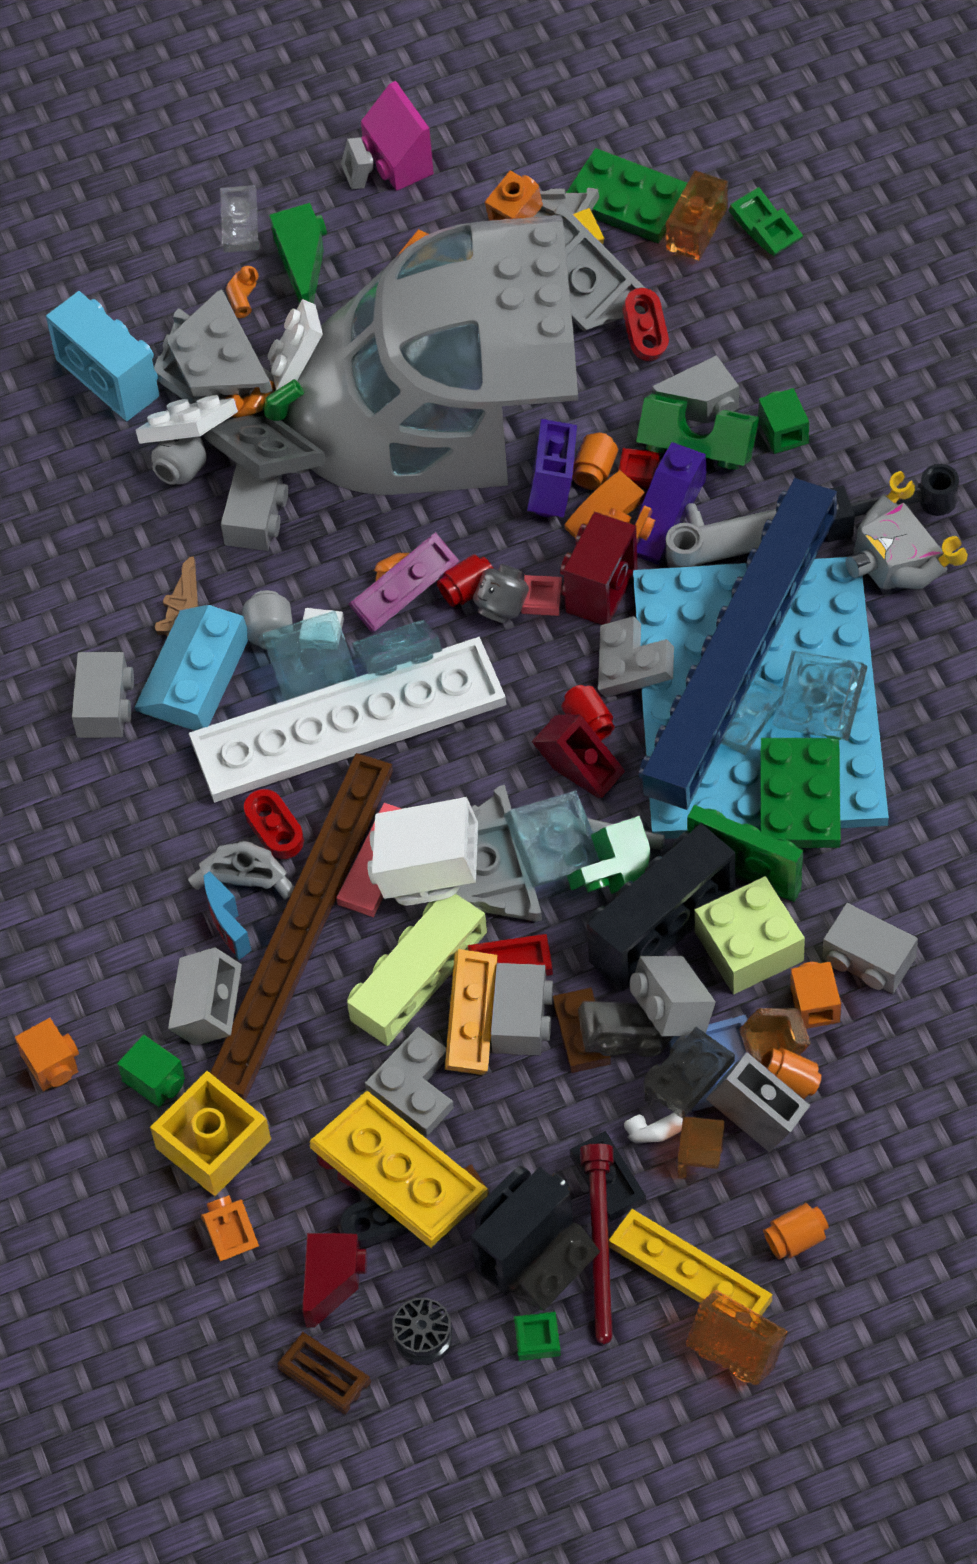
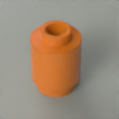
M598 432L588 434L583 438L574 461L572 476L574 482L579 486L589 490H596L607 481L618 453V447L609 435Z
M771 1047L764 1053L760 1063L802 1099H805L808 1095L813 1096L816 1093L821 1082V1074L818 1073L817 1063L784 1048L776 1050Z
M804 1203L770 1221L771 1226L764 1229L763 1233L777 1259L780 1260L785 1256L791 1259L826 1240L824 1231L829 1226L824 1214L817 1206L811 1208L807 1203Z

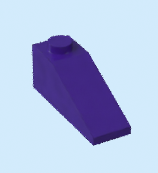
M541 419L527 511L536 512L543 517H564L573 475L577 425Z
M671 442L655 471L638 514L639 517L645 505L652 509L650 518L656 521L647 541L640 538L637 545V557L660 565L666 554V535L668 530L674 525L683 523L686 518V505L694 503L706 481V454Z

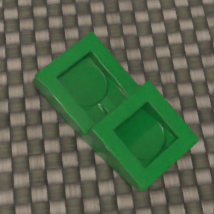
M759 187L730 204L728 211L755 242L772 256L779 254L803 238V234L782 208L777 211Z

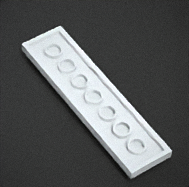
M480 637L190 732L189 736L215 803L353 757L356 753L361 754L505 706L506 697Z

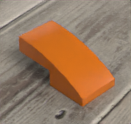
M619 470L578 507L564 524V527L576 539L580 526L583 523L588 524L594 511L599 513L602 510L609 514L611 508L629 514L644 502L645 492Z

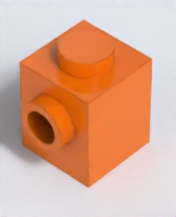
M510 170L486 199L485 206L489 221L534 217L543 206L539 185L527 175L521 177Z
M51 1018L15 1036L20 1055L42 1091L52 1086H61L68 1082L72 1075L78 1073L74 1057L79 1055V1051L68 1033L62 1036Z

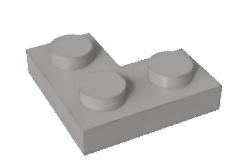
M634 616L600 625L598 691L603 696L609 697L672 680L674 646L667 639L640 646L641 623Z
M417 1027L365 1082L366 1091L370 1092L412 1126L428 1136L454 1108L453 1101L427 1082L445 1062L446 1047Z

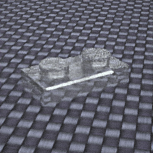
M256 185L220 188L222 245L224 253L259 250Z

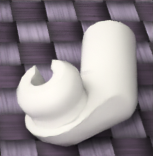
M676 1111L647 1126L644 1116L638 1114L625 1121L624 1128L629 1133L627 1138L636 1144L662 1142L688 1128V1121L681 1111Z

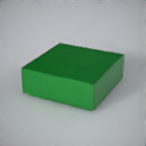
M556 1312L514 1316L519 1361L561 1356Z

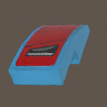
M209 871L204 875V886L211 916L222 939L231 952L240 960L251 951L248 933L235 920L239 916L235 896Z

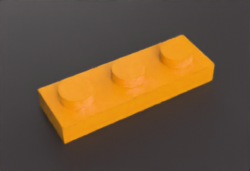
M458 949L455 952L445 1070L485 1075L488 1072L497 955Z

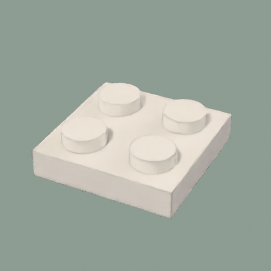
M304 299L301 300L297 310L293 308L289 312L284 324L286 330L280 340L276 339L273 342L268 353L271 374L273 375L276 390L293 379L298 381L323 335L316 305Z
M218 395L199 399L197 403L189 404L188 399L177 400L167 405L168 410L148 416V422L137 428L136 434L139 444L198 437L236 414L238 410L234 398L219 400Z

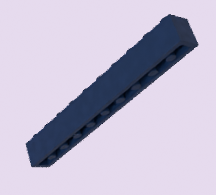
M794 478L788 491L783 490L779 495L776 504V514L773 520L768 519L762 530V541L759 547L752 548L747 559V570L744 576L737 577L733 585L732 600L728 607L723 606L716 622L717 629L713 636L708 635L702 646V658L699 664L691 666L686 678V689L683 695L675 697L670 710L671 718L667 726H660L656 734L655 749L651 757L646 755L641 763L639 778L643 782L644 796L688 810L837 515V491Z

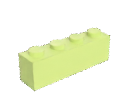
M457 894L447 899L429 902L423 911L422 918L414 927L409 926L403 931L399 937L398 945L389 955L384 954L378 959L369 978L364 983H358L351 990L347 999L350 1021L388 1046L453 972L455 952L458 949L468 950V945L477 944L487 933L485 913Z

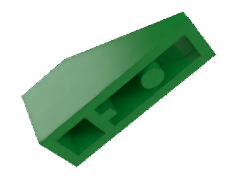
M307 203L269 215L272 237L299 304L302 299L314 304L324 253L322 237L327 235L322 215L315 216L311 204Z

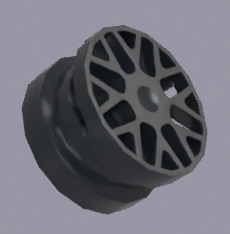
M415 1298L405 1302L396 1311L392 1320L394 1343L398 1353L406 1361L416 1365H430L440 1361L449 1352L452 1345L451 1319L446 1308L438 1301L430 1298ZM432 1304L437 1305L438 1308L433 1309Z

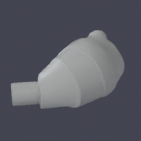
M247 841L219 846L215 852L199 863L200 869L188 878L190 884L196 890H199L204 886V875L210 871L222 883L249 887L258 886L265 889L273 886L284 899L291 896L295 888L285 876L287 871L273 857L271 851Z

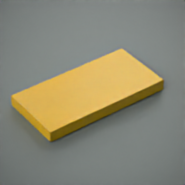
M365 1091L310 1140V1149L430 1248L487 1197L488 1188L368 1091Z

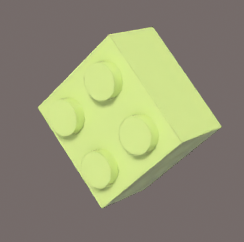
M766 876L695 909V933L733 995L804 961L805 938Z

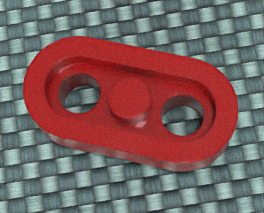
M636 288L627 295L622 306L630 347L638 358L645 361H654L663 355L669 343L662 306L655 292L647 288ZM636 306H641V307H643V308L645 309L646 313H645V314H639V313H637L636 310H635V307H636ZM649 340L654 347L647 348L643 345L642 341Z
M260 789L254 791L246 798L244 802L246 820L265 849L271 851L273 857L278 859H289L296 856L304 845L302 828L281 797L272 790ZM263 811L271 812L268 816H259ZM283 839L290 840L287 844H278Z

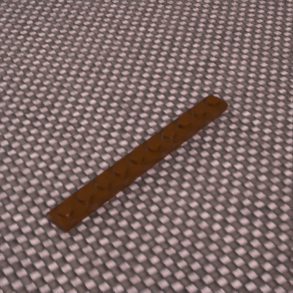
M358 753L355 754L235 1017L231 1036L226 1037L210 1072L244 1101L247 1099L393 773L391 763Z

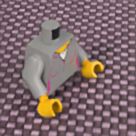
M898 471L891 476L889 481L892 489L888 495L883 494L866 514L856 531L857 540L853 550L854 555L846 558V568L852 577L857 578L868 573L879 588L884 590L895 587L923 589L946 572L948 564L960 566L966 562L968 556L965 548L959 549L962 543L957 536H951L944 540L941 549L905 503L897 505L896 502L899 499H908L915 491L912 480L906 487L902 489L897 488L905 478L902 471Z

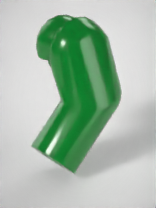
M291 380L265 398L264 414L269 420L280 421L284 419L287 415L289 404L304 395L303 389L297 380Z

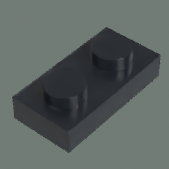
M606 1131L570 1149L571 1159L590 1188L589 1175L585 1174V1167L580 1165V1147L588 1144H608L613 1146L614 1164L610 1166V1172L606 1174L607 1217L610 1222L629 1213L631 1209L635 1210L647 1203L645 1193Z

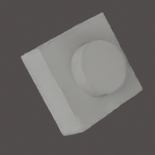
M361 137L347 139L341 160L342 168L351 189L365 188L368 174L373 170L372 155L369 151H366Z

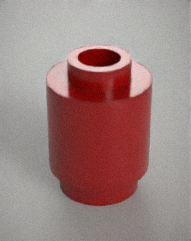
M472 554L442 574L443 578L437 581L438 589L450 606L454 607L458 603L464 605L473 599L482 573L486 569L493 567L485 557L479 558L477 555Z
M577 685L565 694V700L561 708L566 715L580 714L601 741L613 732L615 728L612 722L613 715L593 686Z

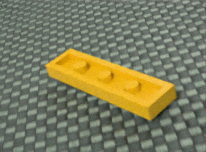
M634 1209L630 1210L609 1239V1248L748 1333L751 1332L772 1302V1294Z

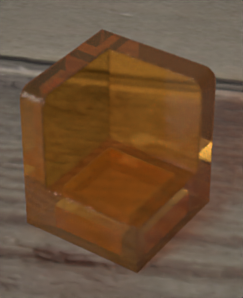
M760 1008L739 1029L746 1052L758 1062L761 1061L764 1053L771 1047L776 1050L784 1048L801 1055L811 1044L799 1009Z
M683 1117L678 1155V1178H687L688 1166L719 1168L724 1145L723 1120Z

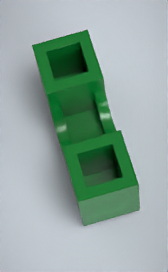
M650 394L644 398L636 442L646 444V450L666 453L671 442L704 453L706 458L718 460L717 465L727 469L736 470L739 469L740 465L745 466L751 461L759 417L723 409L716 414L712 432L702 435L695 433L687 425L685 413L688 401L657 394Z

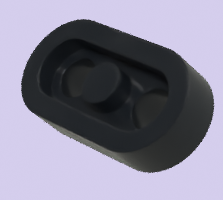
M371 1198L349 1206L341 1217L342 1233L357 1234L360 1247H368L411 1232ZM361 1224H366L370 1227L366 1232L356 1231V1228Z

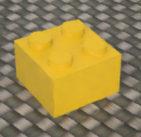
M208 1071L150 1126L156 1149L213 1196H216L271 1141L267 1118Z

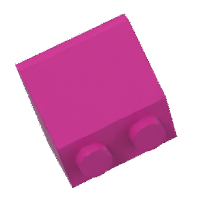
M394 81L387 86L361 120L363 135L361 139L366 151H369L376 161V167L381 178L384 181L388 179L395 190L398 191L433 175L434 172L430 129L401 87Z

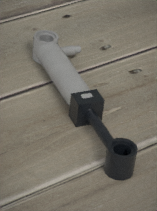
M934 464L923 471L921 483H918L914 494L908 499H899L896 503L897 505L902 503L909 505L920 502L923 510L931 515L944 516L955 509L957 504L959 476L955 469L949 465ZM844 485L830 488L837 491V515L826 535L827 541L833 542L854 537V518L866 515L881 496L850 503ZM687 504L685 511L688 523L674 525L668 530L666 535L667 565L669 568L702 566L705 563L750 553L752 548L759 547L762 541L763 527L768 519L773 520L776 509L704 525L696 504Z

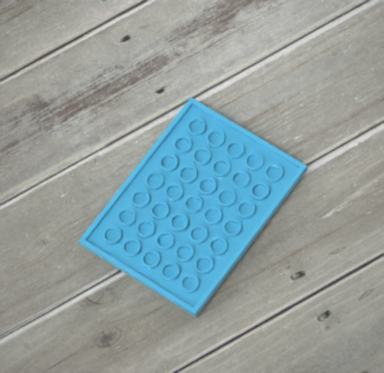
M847 557L814 559L688 810L649 797L652 833L665 835V839L678 838L687 831V816L694 805L704 809H715L722 813L725 818L740 824L753 825L761 831V738H839L841 828L888 826L889 816L863 576L854 578L849 574L846 568ZM747 563L633 570L636 619L641 623L640 646L665 639L674 646L673 679L641 688L646 755L651 757L655 749L656 734L661 725L667 726L671 718L670 710L672 703L677 695H683L686 689L688 672L692 665L699 664L702 658L701 650L703 643L708 635L713 636L716 631L718 614L723 606L728 607L732 600L733 585L737 577L744 576L747 570ZM855 660L867 669L870 689L861 701L852 705H841L833 702L824 693L822 674L835 661Z

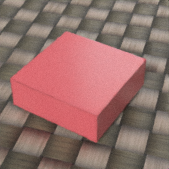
M524 575V581L529 587V592L522 606L521 613L559 616L563 585L562 577Z

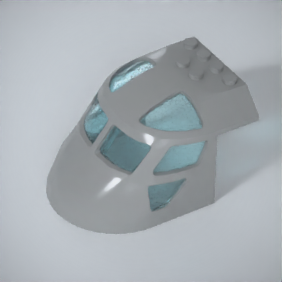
M562 215L460 224L426 235L405 248L353 299L334 312L321 325L323 335L298 379L304 395L289 404L288 412L283 422L324 451V466L310 469L327 481L352 491L377 495H398L508 486L502 406L578 400L574 336Z

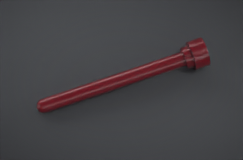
M588 1144L580 1147V1165L585 1167V1174L589 1175L595 1335L596 1340L600 1344L605 1345L612 1340L606 1174L610 1172V1166L614 1164L613 1146L608 1144Z

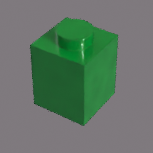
M794 388L781 392L775 391L759 398V423L774 454L809 444L810 422Z
M144 1034L117 1063L122 1082L158 1107L167 1098L175 1097L184 1084L185 1075L181 1060Z

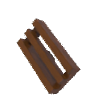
M305 1332L301 1333L277 1363L280 1371L345 1415L351 1409V1403L353 1401L356 1402L361 1396L360 1392L362 1389H366L371 1383L370 1376ZM305 1347L354 1380V1384L350 1386L300 1352L301 1349ZM295 1360L345 1395L341 1397L291 1362Z

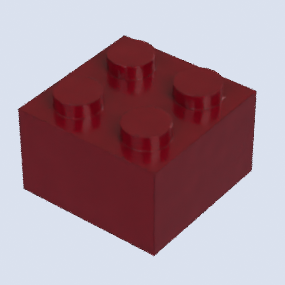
M594 511L588 524L583 523L580 526L573 553H567L562 561L560 574L564 575V583L561 594L565 596L566 613L604 625L610 623L633 578V570L638 569L636 525Z

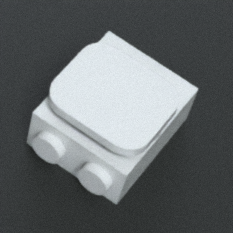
M467 797L375 814V830L370 831L369 835L373 860L368 861V875L371 883L378 885L384 899L395 897L399 904L406 906L447 899L453 896L461 885L476 883L478 821Z

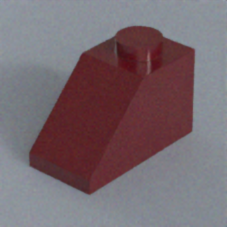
M580 714L555 715L532 740L534 746L555 771L597 798H603L625 773L623 767Z
M307 1233L303 1315L306 1327L315 1328L358 1290L359 1274L367 1273V1249H360L357 1234Z

